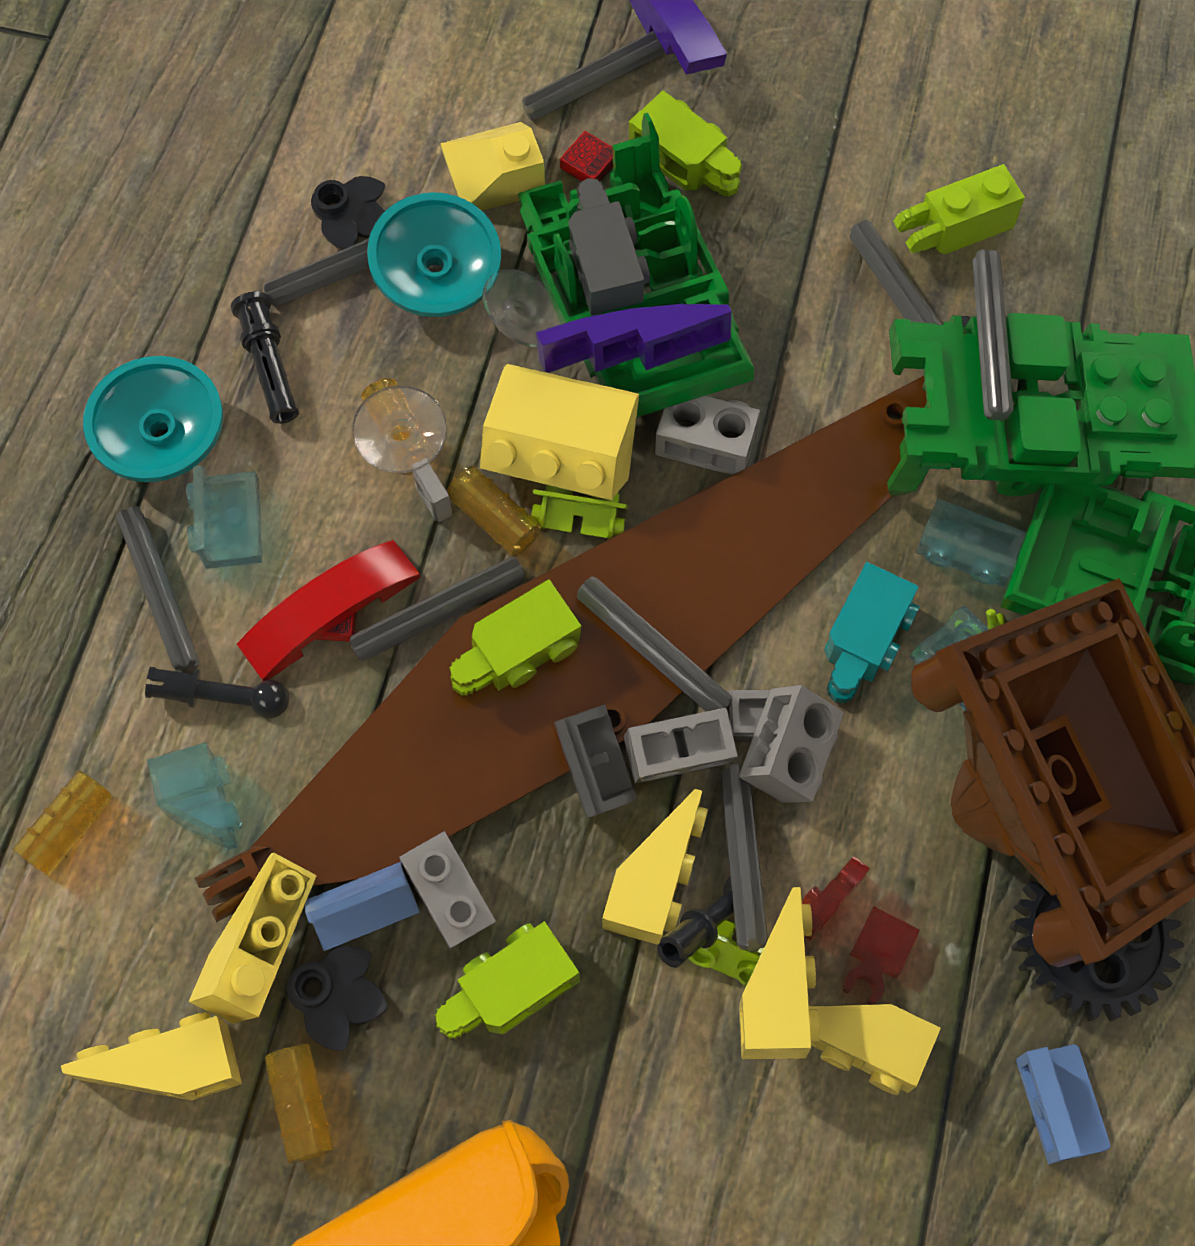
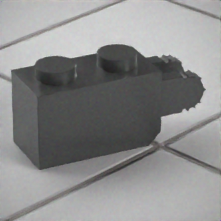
M586 178L577 187V198H579V203H577L578 211L574 212L568 222L570 230L569 248L590 315L642 303L644 284L650 283V274L645 257H637L633 246L637 244V234L632 218H624L619 201L609 203L604 186L601 185L598 179Z

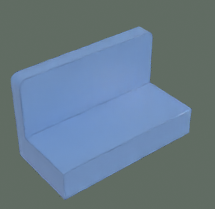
M401 862L309 898L305 903V914L309 923H313L323 951L420 913Z
M1072 1044L1048 1050V1047L1027 1051L1016 1058L1048 1165L1103 1152L1110 1148L1106 1129L1080 1049L1077 1045Z

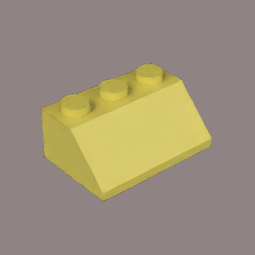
M507 364L502 371L483 425L480 468L612 500L629 480L639 394Z

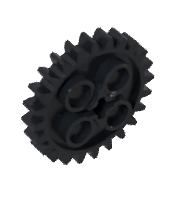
M1029 881L1022 889L1030 900L1019 899L1015 903L1014 909L1025 916V918L1014 920L1010 924V929L1024 934V938L1016 941L1011 948L1013 951L1027 952L1028 958L1018 968L1020 971L1034 969L1038 974L1030 985L1032 990L1040 988L1045 984L1051 989L1047 997V1004L1051 1005L1063 997L1067 1000L1066 1015L1069 1016L1074 1014L1081 1005L1085 1006V1014L1088 1021L1097 1019L1103 1008L1108 1020L1111 1022L1121 1017V1006L1128 1015L1133 1016L1141 1011L1140 1001L1150 1006L1159 1000L1154 988L1164 991L1173 984L1163 972L1173 973L1181 966L1176 959L1168 955L1184 947L1183 942L1169 936V933L1182 926L1181 921L1166 919L1165 917L1141 934L1140 943L1130 941L1104 960H1100L1107 963L1114 972V982L1109 984L1097 977L1094 971V963L1086 965L1083 960L1078 972H1072L1070 964L1056 967L1050 965L1038 954L1032 940L1035 919L1041 913L1061 907L1057 894L1052 896L1041 884Z

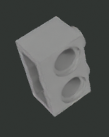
M708 396L665 408L656 433L655 455L734 475L747 466L757 432L760 410L751 408L742 401H724ZM682 420H690L694 422L695 425L690 427H684L679 425L677 422ZM732 431L740 436L737 438H727L721 433Z
M803 685L771 689L739 777L781 803L813 802L815 794L822 784V774L829 754L837 741L838 729L844 712Z
M726 708L628 728L623 736L634 784L726 765L738 757Z
M445 831L399 857L401 864L449 949L496 922Z

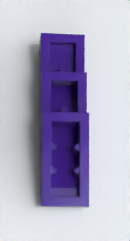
M629 0L646 34L652 31L655 32L666 55L675 53L686 75L724 66L727 53L709 22L693 0Z
M675 304L626 309L581 318L536 332L539 361L544 371L550 373L589 359L595 372L639 357L647 371L731 340L732 311L728 304Z

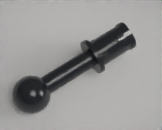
M151 666L148 670L147 679L163 682L164 684L161 686L146 684L145 698L154 697L188 703L190 708L195 707L197 699L251 706L256 714L264 718L280 716L289 704L287 689L281 683L274 680H265L255 687L200 680V670L195 669L193 674L156 669V667Z
M730 877L724 884L723 896L704 911L696 908L686 911L681 917L680 924L660 939L657 953L665 964L677 968L700 948H709L716 942L718 938L717 927L734 913Z

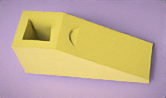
M694 789L616 869L602 917V927L604 930L658 945L664 933L670 932L677 926L682 904L673 902L678 883L688 886L695 861V856L687 854L691 836L701 838L708 809L700 807L701 790Z
M271 853L208 955L189 1002L232 1024L259 1017L317 875L276 853Z
M801 887L792 888L742 994L739 1004L742 1060L806 1058L811 1050V1042H819L818 1010L809 1009L807 990L814 989L816 986L814 956H805L804 936L812 935V911L810 904H802Z
M892 1004L809 1006V1009L818 1010L820 1037L819 1042H811V1046L823 1051L820 1056L822 1060L845 1071H850L851 1066H854L871 1075L869 1082L872 1085L894 1095H899L900 1090L909 1093L917 1087L941 1029L940 1027Z
M208 1012L185 1017L179 1021L180 1028L161 1034L159 1029L137 1032L128 1037L129 1044L109 1050L108 1045L84 1049L76 1054V1061L61 1065L63 1074L77 1080L191 1101L242 1084L228 1024L218 1016L211 1017Z

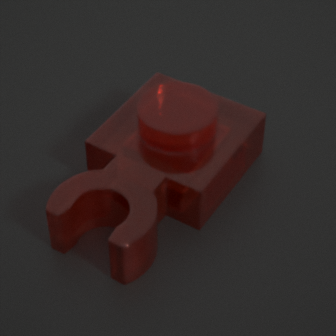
M856 856L849 860L823 891L815 885L801 900L802 904H810L812 911V935L805 936L809 941L813 939L870 870Z
M873 906L850 953L851 956L863 963L848 973L843 982V991L849 993L856 980L864 979L872 987V993L868 998L867 1004L875 1005L884 992L882 974L885 973L895 979L899 976L920 930Z

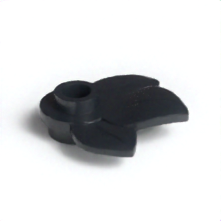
M358 176L344 184L336 180H327L316 187L311 198V206L316 217L322 220V234L329 243L336 248L344 250L356 244L358 235L364 238L370 237L375 223L385 212L376 202L385 190V183L372 177Z
M355 946L336 948L321 962L310 961L303 963L295 968L289 976L287 982L288 998L296 1009L304 1013L305 1029L308 1035L325 1048L334 1051H345L350 1039V1024L370 1022L381 1016L388 1009L386 999L380 989L370 980L363 977L369 968L372 958L371 952ZM312 980H320L323 984L321 993L316 997H308L305 994V987Z

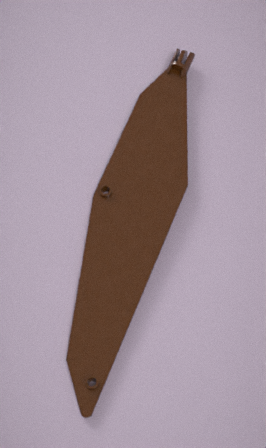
M924 376L460 617L250 848L194 878L199 888L209 887L203 893L207 905L219 904L212 911L216 923L235 913L271 853H276L317 875L312 887L354 881L399 863L400 856L444 831L448 838L570 772L554 725L555 721L605 704L608 715L615 717L619 721V725L613 728L618 745L624 742L623 736L628 728L649 724L683 691L578 600L577 591L580 586L590 577H596L705 672L894 496L889 494L887 481L901 461L899 445L905 437L904 424H902L903 411L906 407L925 408L924 406L927 403L926 391H923L922 386L925 381ZM887 414H895L899 420H893ZM550 579L581 624L580 641L576 643L577 649L559 662L554 663L550 659L535 668L536 674L529 681L515 688H512L509 684L498 691L494 683H491L478 692L474 691L473 695L469 694L468 697L466 695L461 696V694L452 690L449 667L452 666V662L456 661V658L460 659L461 655L472 649V633L475 623Z

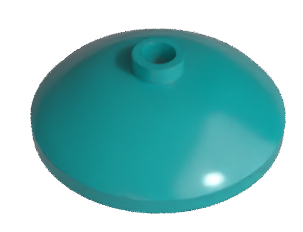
M429 192L404 198L389 207L380 216L369 237L367 256L374 283L390 302L416 315L443 317L454 315L473 307L488 294L500 270L501 246L494 225L477 206L455 195ZM431 265H439L443 268L439 272L428 270Z
M169 356L143 357L117 367L97 384L85 406L83 431L86 442L94 457L111 473L136 482L165 481L190 471L211 452L222 430L223 405L212 380L194 364ZM161 430H168L166 434L160 437H155L157 432Z

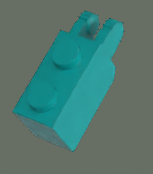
M867 561L829 633V640L824 649L828 661L835 665L826 689L828 691L827 695L834 700V703L846 704L847 701H851L862 680L865 679L873 682L879 668L887 672L889 671L900 649V645L894 643L893 640L899 628L907 632L909 631L920 608L919 605L913 603L918 585Z

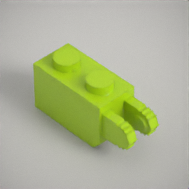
M663 90L629 120V140L642 137L644 113H649L659 136L660 168L666 177L682 189L698 190L705 184L714 192H719V195L721 194L723 197L737 194L741 182L739 174L742 170V164L738 156L735 157L734 153L727 149L728 137L723 134L718 126L713 123H707L692 112L684 101L676 100Z
M1005 164L926 193L924 202L901 211L893 222L899 232L902 231V233L923 225L924 228L922 230L914 232L905 241L911 253L936 247L939 253L948 254L1013 229L1025 196Z
M550 579L475 623L472 633V649L461 655L460 659L456 658V661L452 662V666L449 667L452 690H455L461 696L466 695L468 697L469 694L473 695L474 691L478 692L491 683H494L498 691L509 684L512 688H515L529 681L536 674L535 668L550 659L554 663L559 662L577 649L576 643L580 641L581 624Z
M545 921L535 928L531 923L520 927L506 939L507 947L492 957L488 952L483 953L465 965L463 968L465 975L457 980L462 990L448 999L445 1005L441 1004V1007L437 1009V1013L434 1014L437 1023L436 1027L437 1029L440 1028V1034L443 1033L446 1037H449V1040L451 1038L457 1040V1037L462 1038L463 1033L468 1034L484 1023L489 1032L504 1035L580 982L579 971Z

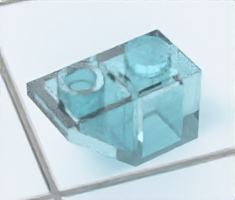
M205 742L147 760L157 805L170 820L227 850L238 848L234 831L241 830L242 824L235 802H227L223 786L231 782L228 768L222 755L216 757Z

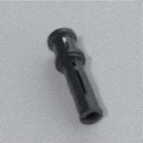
M259 291L241 294L232 301L230 307L233 315L239 319L243 333L240 336L242 346L252 353L269 409L270 420L276 424L290 422L298 417L299 411L296 408L287 380V374L277 347L281 334L279 328L272 323L269 314L271 307L269 296Z

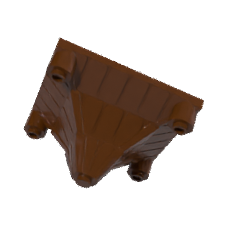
M1120 578L953 643L935 652L934 655L920 661L913 667L911 689L919 703L934 712H943L962 702L967 709L963 712L968 759L964 760L956 777L950 804L955 822L962 828L964 833L985 846L1008 856L1015 855L1052 896L1057 894L1061 907L1041 913L1035 919L1032 934L1036 951L1050 965L1062 967L1082 960L1087 965L1104 960L1195 897V727Z

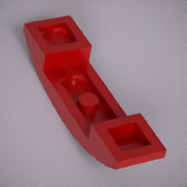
M394 540L371 547L340 562L296 590L259 620L241 638L237 646L261 680H269L302 658L304 655L301 649L375 599L379 598L384 603L421 578L420 573Z

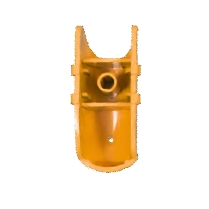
M511 1120L502 1121L503 1124L484 1130L460 1143L316 1230L302 1236L291 1246H561L556 1217L566 1204L569 1190L568 1174L563 1162L556 1157L546 1142L533 1130Z

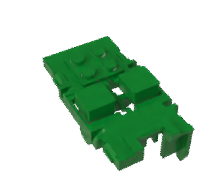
M648 112L644 113L642 119V137L612 145L614 172L610 173L611 188L605 190L609 203L619 201L624 218L631 217L635 225L637 244L633 246L634 248L639 247L635 251L637 257H645L650 274V283L644 284L646 294H644L642 303L590 315L569 248L570 230L568 222L574 212L578 211L577 203H579V198H577V190L570 191L571 201L569 203L563 193L561 180L518 193L521 217L527 231H532V233L527 234L528 248L530 253L534 255L535 265L561 324L585 317L633 308L675 304L729 305L728 288L696 225L694 213L688 199L681 195L679 189L668 191L669 184L660 168L659 136ZM697 256L707 274L705 276H703V271L697 261ZM733 315L731 319V340L647 371L639 357L595 372L589 359L583 361L590 378L595 377L596 384L639 394L637 417L754 381V366L737 333L739 328Z
M1009 313L1006 317L1010 374L1011 379H1018L1017 391L1012 392L1014 403L1012 414L1009 415L1008 419L999 421L988 420L984 415L977 316H972L965 327L962 325L961 315H952L949 321H944L942 325H937V323L910 322V319H895L889 329L892 371L895 375H901L904 368L924 369L925 381L922 386L923 391H926L927 403L924 406L925 408L906 407L903 411L902 424H904L905 437L899 445L901 461L887 481L890 495H905L916 491L930 469L950 470V468H960L963 480L996 481V490L1005 496L1028 495L1041 489L1044 483L1108 486L1119 475L1124 478L1151 479L1152 477L1195 479V368L1189 335L1140 332L1138 336H1132V334L1108 333V330H1100L1099 323H1089L1084 332L1081 333L1080 322L1064 321V318L1060 315ZM1063 375L1064 384L1068 386V391L1058 395H1051L1048 392H1039L1037 380L1058 381ZM1073 459L1075 460V467L1060 466L1069 465Z
M1044 483L1000 607L1021 615H1027L1120 578L1145 628L1154 600L1145 596L1146 591L1170 592L1175 597L1185 601L1182 612L1159 605L1149 617L1145 630L1170 679L1195 686V506L1149 490L1145 491L1142 497L1138 499L1132 497L1129 493L1109 486ZM1180 520L1192 524L1191 526L1186 524L1181 528L1179 533L1174 538L1171 547V543L1178 525V521ZM1169 550H1170V554H1169V557H1168V560H1167V563H1166V566H1165V569H1164V565H1165V562H1166V559H1167V556H1168V553H1169ZM1164 569L1161 581L1155 582L1150 580L1153 571L1162 573Z

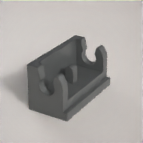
M605 704L554 722L583 811L587 818L626 805L637 798Z

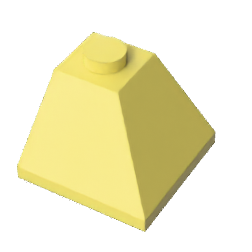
M522 122L440 143L457 196L471 202L481 211L519 201L518 193L545 185L544 161L532 128Z

